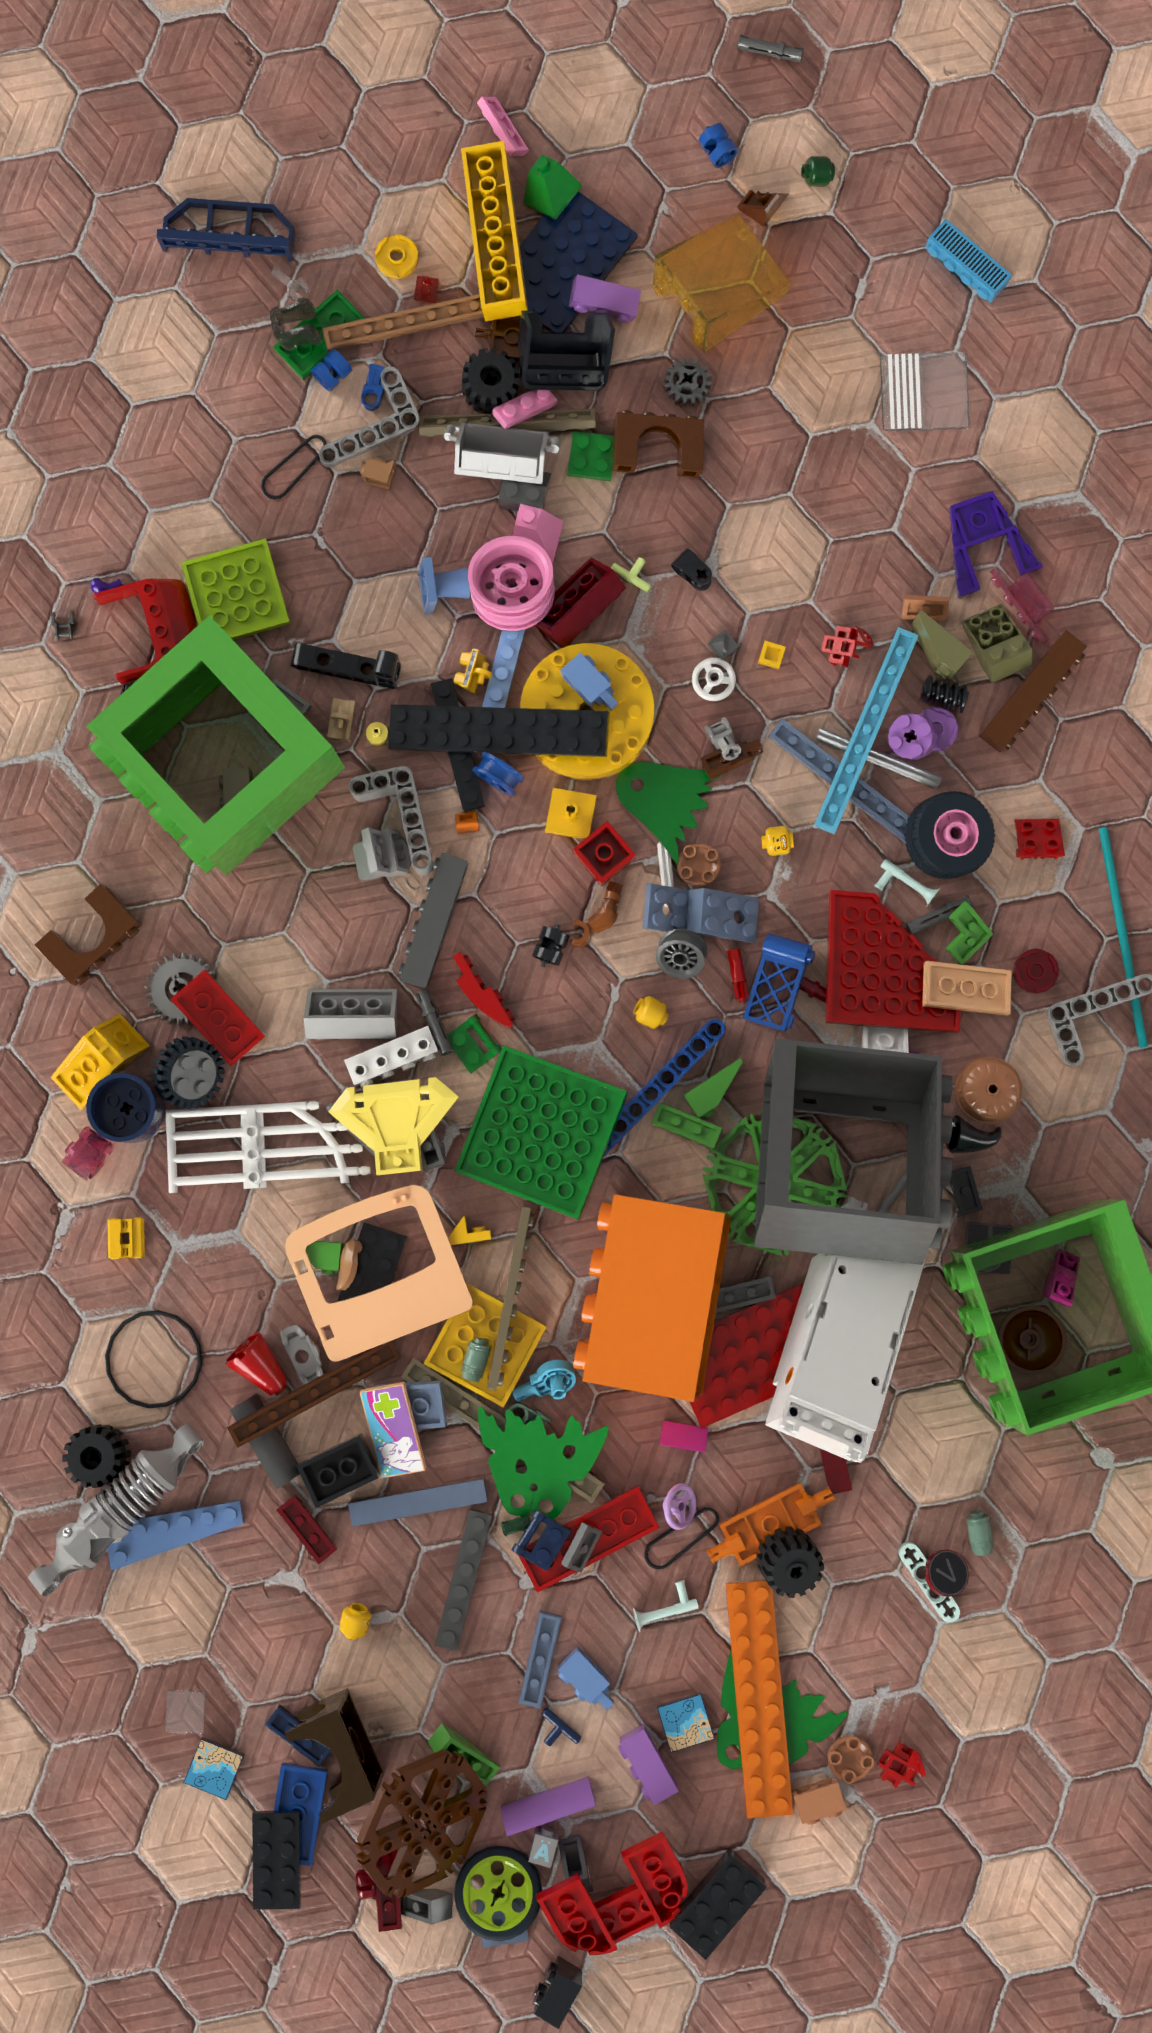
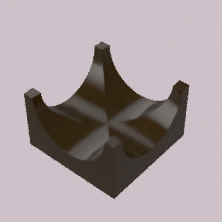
M348 1688L298 1710L296 1715L299 1722L307 1721L285 1731L284 1734L287 1741L308 1739L323 1744L335 1755L341 1769L342 1780L329 1789L331 1798L334 1801L327 1808L319 1812L322 1824L373 1801L381 1785L384 1773Z

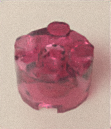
M87 1126L79 1134L78 1141L76 1143L72 1141L65 1150L67 1155L62 1160V1163L87 1181L88 1178L92 1179L103 1167L106 1153L111 1155L114 1144Z

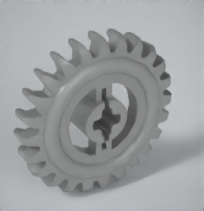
M182 952L181 959H179L178 955L173 953L172 961L167 956H164L165 964L159 961L156 962L159 970L150 969L155 976L146 977L152 984L144 986L146 989L151 990V993L146 994L145 997L153 999L148 1003V1006H157L153 1013L158 1014L162 1012L161 1020L169 1016V1024H172L177 1019V1024L181 1026L185 1019L186 1023L190 1025L191 1022L168 998L166 993L167 983L170 978L173 979L169 989L170 993L174 996L178 992L179 983L184 986L189 983V981L181 978L179 973H188L195 977L204 969L208 971L210 964L202 966L203 958H199L195 962L194 954H191L190 958L187 959L186 953ZM214 971L208 972L211 977L215 975Z

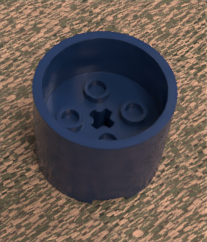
M115 1073L102 1078L92 1088L87 1099L86 1112L92 1128L103 1138L115 1142L139 1143L151 1138L161 1126L166 1114L165 1100L158 1095L160 1092L155 1090V1085L149 1080L132 1074ZM128 1105L133 1106V1109L130 1110V1113L125 1112V1109L128 1108Z

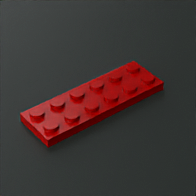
M639 1486L564 1524L571 1532L548 1571L518 1555L537 1593L577 1572L564 1567L561 1563L582 1522L597 1527L602 1531L585 1567L659 1528ZM538 1539L528 1543L526 1549L531 1552Z

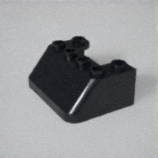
M521 311L518 352L520 378L525 388L530 390L598 391L606 386L615 335V328L608 313L590 314L585 321L584 333L542 332L543 320L541 315L536 311Z

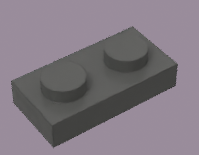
M582 1522L561 1564L568 1569L582 1573L602 1531L597 1527Z

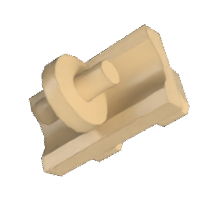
M333 698L327 738L350 741L355 701Z

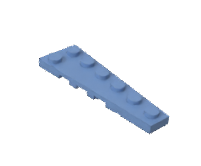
M241 1500L138 1518L139 1524L132 1523L133 1530L126 1535L122 1542L112 1543L108 1547L111 1570L244 1524Z

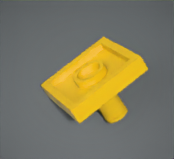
M553 788L545 833L579 839L587 838L591 831L597 795Z

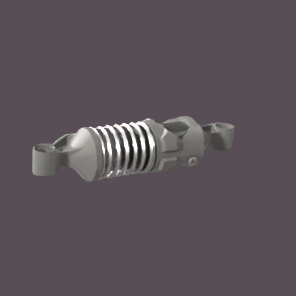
M190 1424L183 1425L175 1432L172 1448L161 1451L141 1450L135 1456V1459H132V1465H126L125 1471L119 1472V1478H113L112 1484H106V1490H100V1493H97V1495L81 1506L79 1517L76 1521L68 1523L56 1532V1551L53 1564L47 1566L40 1565L28 1576L30 1582L43 1597L54 1592L69 1574L83 1569L92 1570L112 1543L122 1542L126 1535L133 1530L132 1523L139 1524L137 1516L145 1517L143 1509L151 1511L149 1502L152 1505H158L156 1497L164 1499L162 1491L170 1493L177 1487V1479L182 1475L187 1459L200 1450L204 1444V1440ZM130 1470H133L136 1473L137 1477H134L130 1473ZM123 1475L129 1478L130 1484L124 1480Z

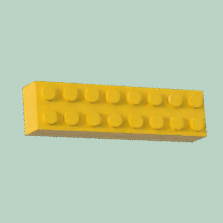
M504 141L461 148L481 309L485 322L520 316L521 311H528L505 143Z

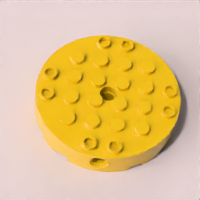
M574 644L548 655L535 667L528 677L520 702V708L590 709L610 712L607 757L535 755L550 770L576 780L607 778L631 765L645 748L653 726V694L644 673L625 654L600 644ZM580 652L584 657L588 655L595 662L596 665L594 667L600 673L602 671L605 672L611 679V689L614 691L611 696L618 702V705L612 711L603 703L600 706L595 704L591 708L561 677L560 670Z

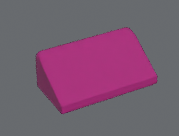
M663 1420L660 1445L705 1452L708 1428L704 1427L701 1429L699 1426Z

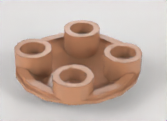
M692 844L684 847L683 851L679 854V863L677 865L679 876L684 882L694 887H704L711 884L718 877L721 870V860L716 849L705 844Z
M854 1735L843 1736L837 1739L830 1747L828 1766L832 1774L839 1780L852 1784L864 1778L874 1766L873 1753L869 1744L862 1738Z

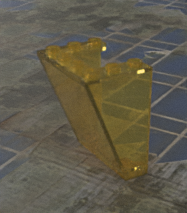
M737 214L655 255L652 287L658 296L662 295L666 298L670 292L678 296L684 311L690 312L694 317L691 339L697 348L701 347L705 352L789 292L791 282L740 215Z

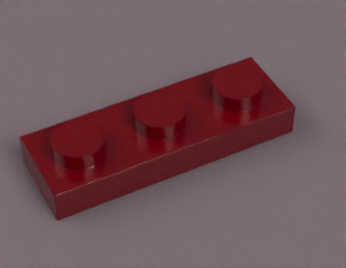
M296 1494L277 1509V1512L318 1564L338 1549Z

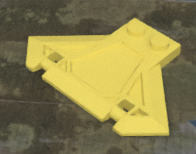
M437 1077L428 1078V1085L421 1086L420 1079L363 1086V1093L357 1094L355 1087H349L345 1089L328 1112L374 1151L376 1175L423 1171L421 1145L459 1096ZM429 1094L430 1100H423L422 1095ZM364 1102V1107L358 1108L357 1103Z

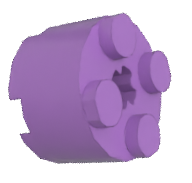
M906 714L898 717L891 725L888 743L897 755L906 759L918 760L933 751L937 742V734L932 722L925 717L916 714ZM913 733L917 735V739L910 742L909 735Z

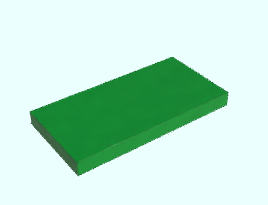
M337 289L274 345L273 349L304 381L311 374V369L318 362H324V357L329 353L322 328L365 318Z

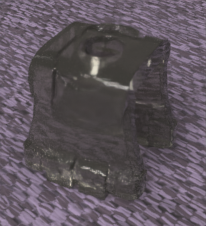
M298 298L296 303L283 308L277 306L270 311L273 334L277 341L281 342L285 350H293L296 346L311 343L314 346L321 344L320 333L311 324L302 325L288 332L285 331L284 324L316 318L314 305L309 298Z

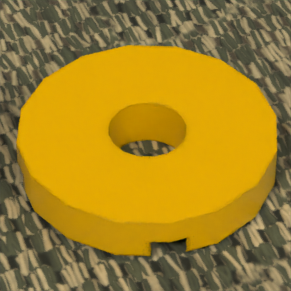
M401 234L383 238L375 251L376 264L379 271L392 279H402L409 276L416 269L419 262L415 243L409 237ZM395 252H400L403 255L398 261L391 259V255Z

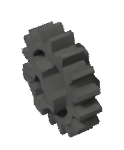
M692 357L689 358L688 362L681 358L680 364L674 361L673 369L667 368L668 375L664 376V382L667 384H665L664 390L669 391V399L675 397V404L683 401V407H685L687 402H690L693 407L695 406V400L702 403L703 396H708V389L711 388L712 384L709 381L711 373H706L707 366L700 367L701 360L693 363ZM675 375H676L678 381H677L676 384L674 385V384H673V379H674V377H675ZM700 379H702V386L699 389V385L697 383H699Z

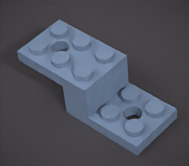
M649 883L646 884L642 929L665 933L673 929H687L695 932L702 938L718 937L756 943L759 898L706 888L685 890ZM664 904H667L669 908L667 915L663 913L662 908ZM735 912H737L740 917L738 923L734 921Z

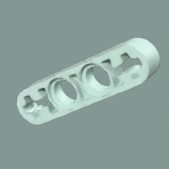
M912 1542L902 1543L898 1550L899 1557L936 1612L946 1622L956 1621L959 1618L960 1609L952 1596L944 1600L945 1596L931 1597L929 1594L930 1588L925 1578L917 1577V1569L920 1566H925L927 1561L920 1549ZM906 1548L910 1550L915 1549L913 1555L918 1562L914 1564L908 1556L904 1558ZM944 1600L950 1608L954 1607L952 1616L948 1614L943 1615L946 1610L940 1602Z

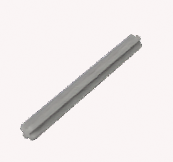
M820 728L816 736V740L842 751H846L850 739L824 728ZM872 748L866 759L869 762L935 789L939 787L942 781V777Z

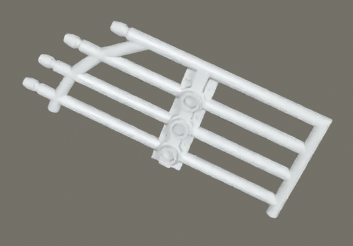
M317 1101L166 1110L169 1193H178V1186L243 1182L244 1189L267 1188V1181L323 1177H340L341 1183H350L349 1176L371 1174V1167H346L343 1154L362 1152L363 1145H339L330 1132L337 1130L345 1131L348 1128L341 1122L322 1123L306 1112L308 1109H319V1102ZM291 1111L307 1123L264 1127L263 1113ZM241 1115V1128L175 1132V1118ZM319 1132L328 1144V1146L265 1149L264 1136ZM242 1138L241 1151L176 1154V1141ZM334 1154L338 1167L266 1172L265 1158ZM225 1160L243 1161V1173L177 1177V1163Z

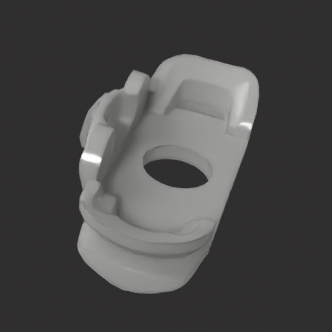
M297 1324L284 1328L280 1332L281 1340L303 1385L321 1376L323 1371L321 1368V1351L319 1346L308 1335H305ZM305 1350L309 1355L307 1362L298 1363L295 1359L296 1352Z

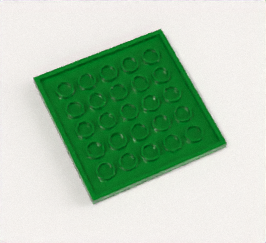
M503 1045L454 1172L580 1220L627 1098L628 1091Z

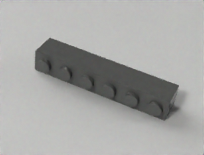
M442 853L440 858L436 857L433 870L436 872L434 878H430L426 891L429 893L427 899H423L419 912L422 914L420 920L415 921L412 933L415 936L413 942H408L405 950V955H408L406 963H401L398 976H401L400 981L402 983L424 990L428 989L469 865L467 860Z

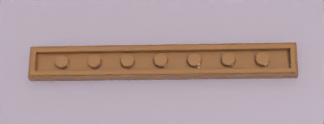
M479 293L324 327L322 330L327 351L329 352L332 349H343L484 318L481 309Z

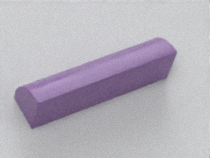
M589 1776L502 1805L501 1815L506 1834L510 1836L595 1807L596 1798Z

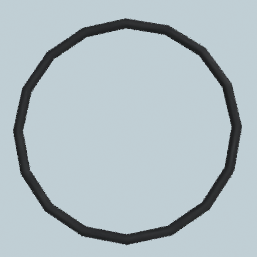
M160 1310L139 1312L123 1321L111 1335L105 1353L106 1372L115 1391L129 1403L148 1409L167 1407L184 1398L196 1384L202 1366L201 1345L193 1329L177 1315ZM159 1314L175 1319L189 1331L197 1347L198 1365L193 1381L181 1395L165 1403L146 1404L131 1399L119 1389L111 1374L109 1354L115 1337L126 1324L141 1316Z

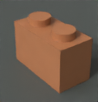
M836 1777L792 1790L802 1824H815L820 1821V1818L826 1816L830 1818L837 1817L842 1814V1811L847 1810Z

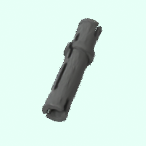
M740 35L737 50L775 57L779 61L785 59L801 63L804 48L785 45V42H780L779 44Z
M966 895L952 903L946 902L943 907L907 922L906 925L910 934L914 935L949 919V916L956 910L951 909L959 907L963 902L969 903L974 908L970 897Z
M422 990L416 994L423 1011L422 1017L426 1019L440 1056L448 1055L454 1050L441 1022L439 1008L435 1006L430 990Z

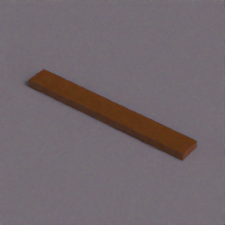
M392 1341L366 1350L227 1426V1429L237 1448L394 1363L401 1359Z

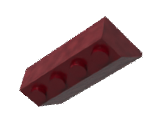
M591 557L555 592L551 610L535 626L560 648L569 646L582 631L589 627L590 623L597 616L601 615L614 600L619 598L626 587L613 569Z

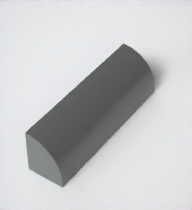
M256 1393L230 1409V1412L235 1420L238 1421L264 1407ZM277 1427L249 1442L276 1489L300 1475L297 1469L298 1462Z

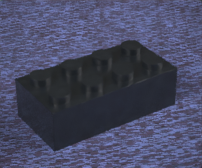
M729 1847L680 1905V1912L669 1922L670 1929L706 1960L767 1888L765 1878Z

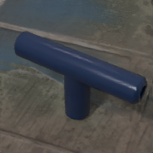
M549 1708L543 1710L542 1716L555 1726L544 1739L546 1745L551 1746L561 1733L566 1735L575 1744L579 1743L581 1736Z

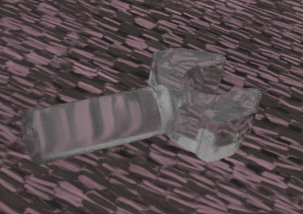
M277 267L272 270L271 274L289 288V298L293 301L302 302L301 296L296 293V290L300 288L304 292L309 293L306 281L303 278L293 281Z

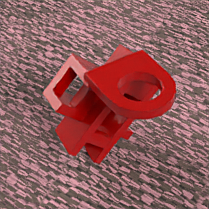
M837 626L835 636L824 635L821 651L830 654L828 662L832 665L837 666L839 664L848 668L850 657L859 659V655L855 654L856 646L871 648L874 646V642L870 635L862 628L857 626L853 628ZM829 640H831L830 649H827ZM844 642H845V643H846V646H845V651L843 652L842 649H843V645H844Z
M899 1741L893 1752L885 1748L877 1763V1766L883 1769L880 1775L881 1780H888L893 1783L895 1788H897L901 1779L914 1786L916 1783L913 1780L917 1773L921 1774L922 1777L926 1776L918 1751L907 1747Z

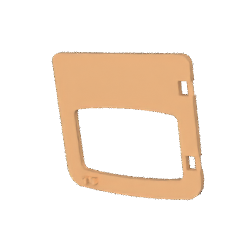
M409 1185L350 1204L294 1230L286 1239V1254L326 1354L332 1361H341L466 1312L472 1307L471 1294L433 1198L423 1186ZM414 1206L417 1209L434 1252L435 1262L410 1276L371 1292L338 1302H327L307 1255L306 1247L326 1235L361 1220L397 1208ZM304 1259L308 1271L301 1274L297 1261ZM330 1325L334 1337L327 1339L323 1327Z

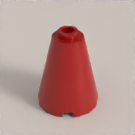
M256 1332L247 1338L248 1342L244 1345L240 1344L230 1354L225 1364L270 1396L273 1394L278 1396L286 1389L285 1383L287 1378L260 1332Z

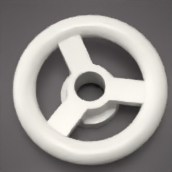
M708 658L701 661L695 667L692 674L694 690L700 697L709 701H719L728 697L736 684V675L732 666L720 658ZM711 664H717L725 668L729 677L724 676L721 669L712 667ZM704 668L707 684L702 690L698 678L701 670ZM715 675L718 677V680L712 681L710 677ZM728 684V687L722 693L708 694L713 686Z

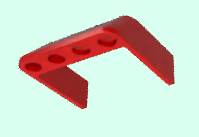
M150 578L93 594L94 599L99 605L135 595L140 596L155 650V657L147 665L116 673V679L121 684L138 680L197 627L187 588L181 580Z

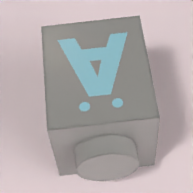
M545 1826L541 1829L536 1827L528 1862L551 1868L558 1843V1833H555L554 1829Z

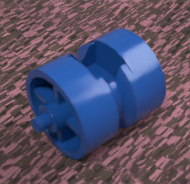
M717 123L710 127L707 126L706 130L699 137V143L704 151L709 153L708 157L715 168L726 164L730 165L732 163L731 160L738 154V148L733 140L728 138L729 134L722 123Z

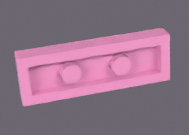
M481 97L477 104L481 108L483 116L492 126L495 135L499 137L500 141H504L507 153L510 156H525L529 149L496 97Z
M531 390L495 407L492 414L506 430L556 406L558 400L550 390Z

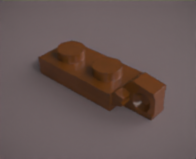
M759 739L750 743L746 741L741 742V740L735 742V744H739L741 753L733 760H725L721 749L701 757V764L709 780L754 760L755 756L763 753Z

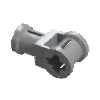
M726 717L721 718V721L711 726H704L708 739L717 750H722V756L725 760H733L741 753V748L739 744H735L734 735Z

